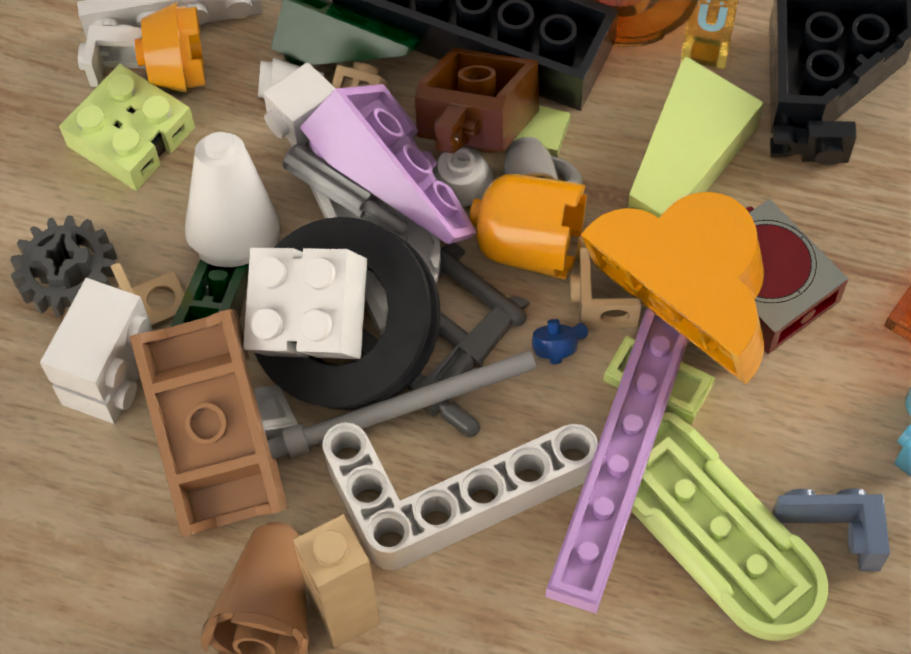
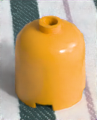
M505 174L496 178L486 188L482 199L475 198L470 209L469 220L476 227V239L480 251L489 260L498 264L567 280L576 260L575 256L567 255L572 236L580 237L583 232L587 195L583 194L585 185L519 174Z

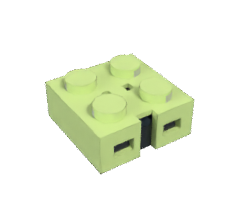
M120 63L59 126L67 147L135 191L161 165L159 157L165 151L172 153L195 129L189 106L157 86L150 84L149 81Z

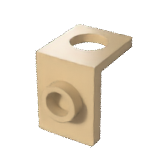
M580 248L578 274H570V303H579L580 323H583L587 328L638 327L641 311L640 298L592 299L590 254L587 248ZM609 310L628 312L625 315L615 317L602 314Z
M120 262L111 265L118 289L141 296L152 328L174 319L185 295L175 271L168 272L131 288ZM159 289L170 290L175 295L173 305L163 311H156L148 306L149 296Z

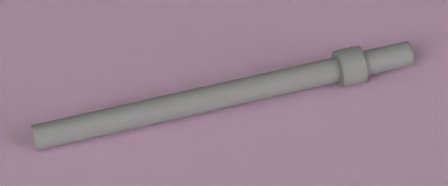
M529 350L305 428L302 424L282 430V436L267 440L271 457L274 459L290 454L291 458H295L311 452L310 447L323 443L327 431L336 424L344 422L354 423L364 429L537 369L533 354Z

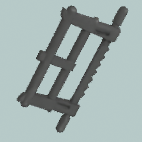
M456 243L446 244L443 248L440 246L441 263L438 279L446 274L492 309V311L470 333L466 332L441 312L438 335L455 348L427 377L420 373L415 381L407 387L410 391L471 371L474 366L477 368L482 367L486 357L512 325L521 326L527 319L524 309L529 306L530 302L518 296L506 298L503 293L462 264L459 259L465 254V250ZM364 328L361 354L365 355L375 347L378 339ZM448 399L423 408L433 417H436L440 412L442 418L467 437H474L480 431V424L477 419L454 401L450 402Z

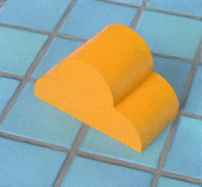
M699 192L679 199L660 218L639 209H617L601 215L581 233L583 241L598 270L634 298H640L644 306L745 385L757 372L764 353L763 334L755 299L762 287L764 267L755 223L742 204L721 193Z

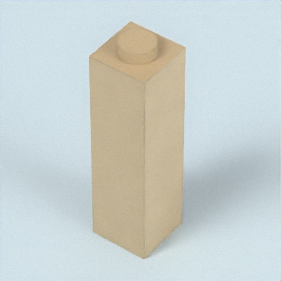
M344 514L293 539L310 603L334 648L381 624L370 561Z

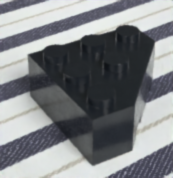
M774 0L769 20L771 133H773L774 125H790L795 128L806 129L808 121L837 120L904 66L911 51V0Z

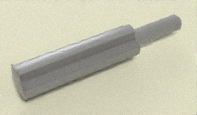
M296 144L286 153L282 163L284 169L358 217L362 218L367 213L400 235L408 230V222L375 202L374 194L309 150Z

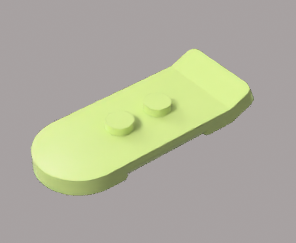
M664 413L631 512L742 630L757 638L771 641L787 640L801 635L816 622L827 601L828 579L822 562L799 536L791 534L719 459L718 452L695 428L674 413Z

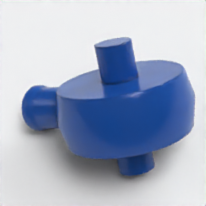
M550 319L547 321L548 325L542 326L533 332L532 347L538 357L550 359L551 364L562 363V358L569 357L576 352L578 340L586 338L588 330L583 323L570 327L561 325L558 319Z

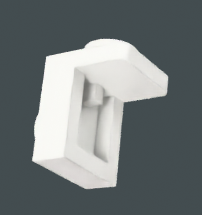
M89 25L86 43H80L78 65L80 70H85L90 87H97L101 83L104 67H117L120 63L126 68L146 69V66H138L135 52V39L142 38L141 27L129 25Z

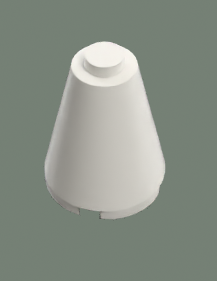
M215 132L201 139L195 148L185 221L186 242L190 250L192 247L198 252L199 259L208 264L219 267L246 265L250 259V248L275 247L280 236L279 217L243 141L231 133Z

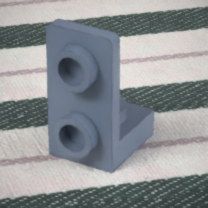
M852 488L841 490L835 495H815L813 490L795 489L777 497L772 514L780 523H849L848 547L851 554H857L859 571H880L890 555L883 494H867L863 489Z

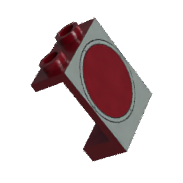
M768 199L754 209L750 206L746 210L755 223L763 261L764 278L755 303L763 334L764 351L770 354L841 301L849 279Z

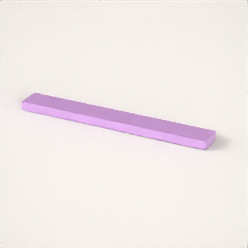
M648 308L643 317L546 588L545 597L595 614L598 612L689 341Z

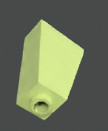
M685 57L679 66L631 188L627 208L643 210L660 218L679 199L694 193L706 192L757 130L764 102L692 59Z

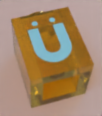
M692 0L681 61L688 57L700 65L725 69L739 0Z

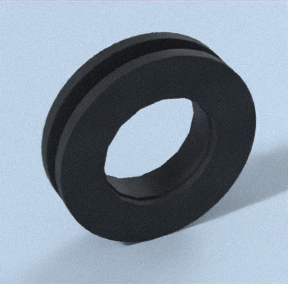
M333 217L317 220L296 229L283 238L274 248H294L303 252V248L348 249L367 258V269L375 274L385 289L389 310L385 331L375 347L357 361L336 365L310 355L309 357H281L255 353L264 372L279 388L289 395L313 405L337 410H357L395 397L415 381L428 363L435 348L440 328L441 310L438 289L429 267L420 254L405 240L372 222L350 217Z

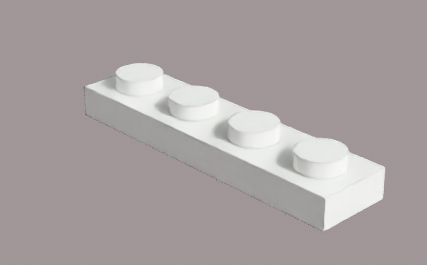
M84 0L77 2L78 14L86 39L89 25H129L141 27V18L175 2L178 3V6L187 5V8L197 7L199 25L232 18L242 19L250 15L263 13L260 0Z

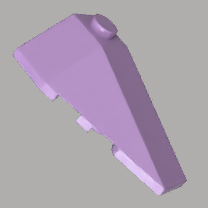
M384 84L335 88L300 126V129L310 140L309 145L312 151L318 157L448 245L471 239L477 233L453 190L445 183L437 181L432 172L437 162L431 152L419 150L413 139L418 129Z

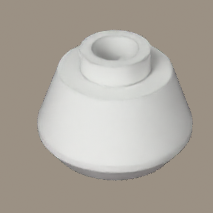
M463 146L454 154L443 152L436 161L437 165L432 170L437 181L445 183L453 190L462 207L472 206L475 198L482 199L486 188L493 182V173L489 164L475 149L468 146Z

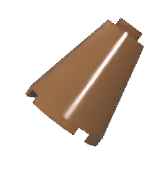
M269 522L266 525L257 527L252 532L203 626L201 644L206 652L210 644L219 651L218 654H308L306 585L293 543V539L300 535L290 525L282 522Z

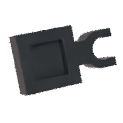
M808 121L806 129L795 128L790 125H774L773 138H770V157H789L801 154L802 162H817L822 165H834L839 162L848 163L857 138L855 121Z

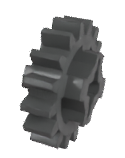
M70 215L67 216L64 225L57 226L56 221L52 217L48 219V229L44 231L35 226L31 227L33 239L31 241L19 239L17 245L22 255H14L10 259L15 269L11 277L16 288L19 289L18 291L26 304L33 302L37 312L41 314L51 306L56 317L60 318L64 314L65 308L71 306L85 278L111 286L107 277H115L111 265L115 264L114 260L117 259L113 244L109 242L104 229L95 231L92 221L86 219L78 227L73 216ZM35 278H39L42 284H49V288L39 284Z

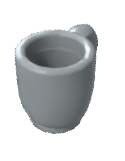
M522 137L516 139L507 148L504 161V175L519 174L558 180V172L562 175L564 181L582 184L580 172L568 161L551 156L547 148L536 138Z

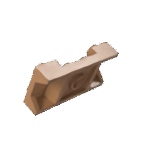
M228 309L202 319L130 336L181 536H190L241 520L282 512L289 508L276 458L272 459L264 431L246 360H249L248 351L243 350L244 336L237 310Z

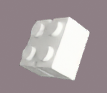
M250 248L243 350L265 356L309 357L310 355L317 358L361 359L367 258L348 249L303 248V252L294 248Z
M85 278L40 361L49 381L54 383L52 387L61 405L113 424L116 423L122 409L127 410L131 406L137 391L136 382L140 375L130 336L153 331L141 296Z

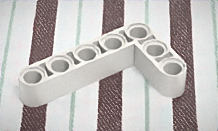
M346 422L336 424L327 431L322 445L329 475L369 557L378 567L386 570H395L583 484L596 452L598 441L592 430L584 425H565L401 501L367 434L361 427L354 423ZM348 447L359 451L355 457L347 460L339 459L335 456L341 449ZM568 449H578L586 457L582 460L572 461L565 458L562 453ZM530 469L538 472L541 478L537 481L525 482L519 479L516 474L522 470ZM368 489L376 490L381 494L378 499L369 503L360 502L356 499L359 493ZM487 490L496 497L491 502L483 504L473 501L470 496L476 491ZM434 511L444 512L450 517L445 523L440 525H431L424 520L426 515ZM388 532H394L403 537L400 543L392 547H384L377 543L379 537Z

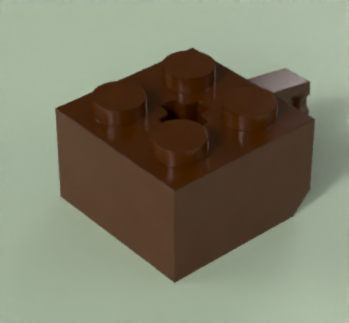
M453 47L418 83L415 94L417 137L435 140L436 151L454 154L463 146L476 147L485 153L504 152L539 112L538 60Z

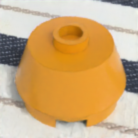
M175 2L141 18L142 38L135 39V52L138 66H146L149 83L157 87L187 94L188 89L205 86V66L197 7L187 8V5L178 6V3Z

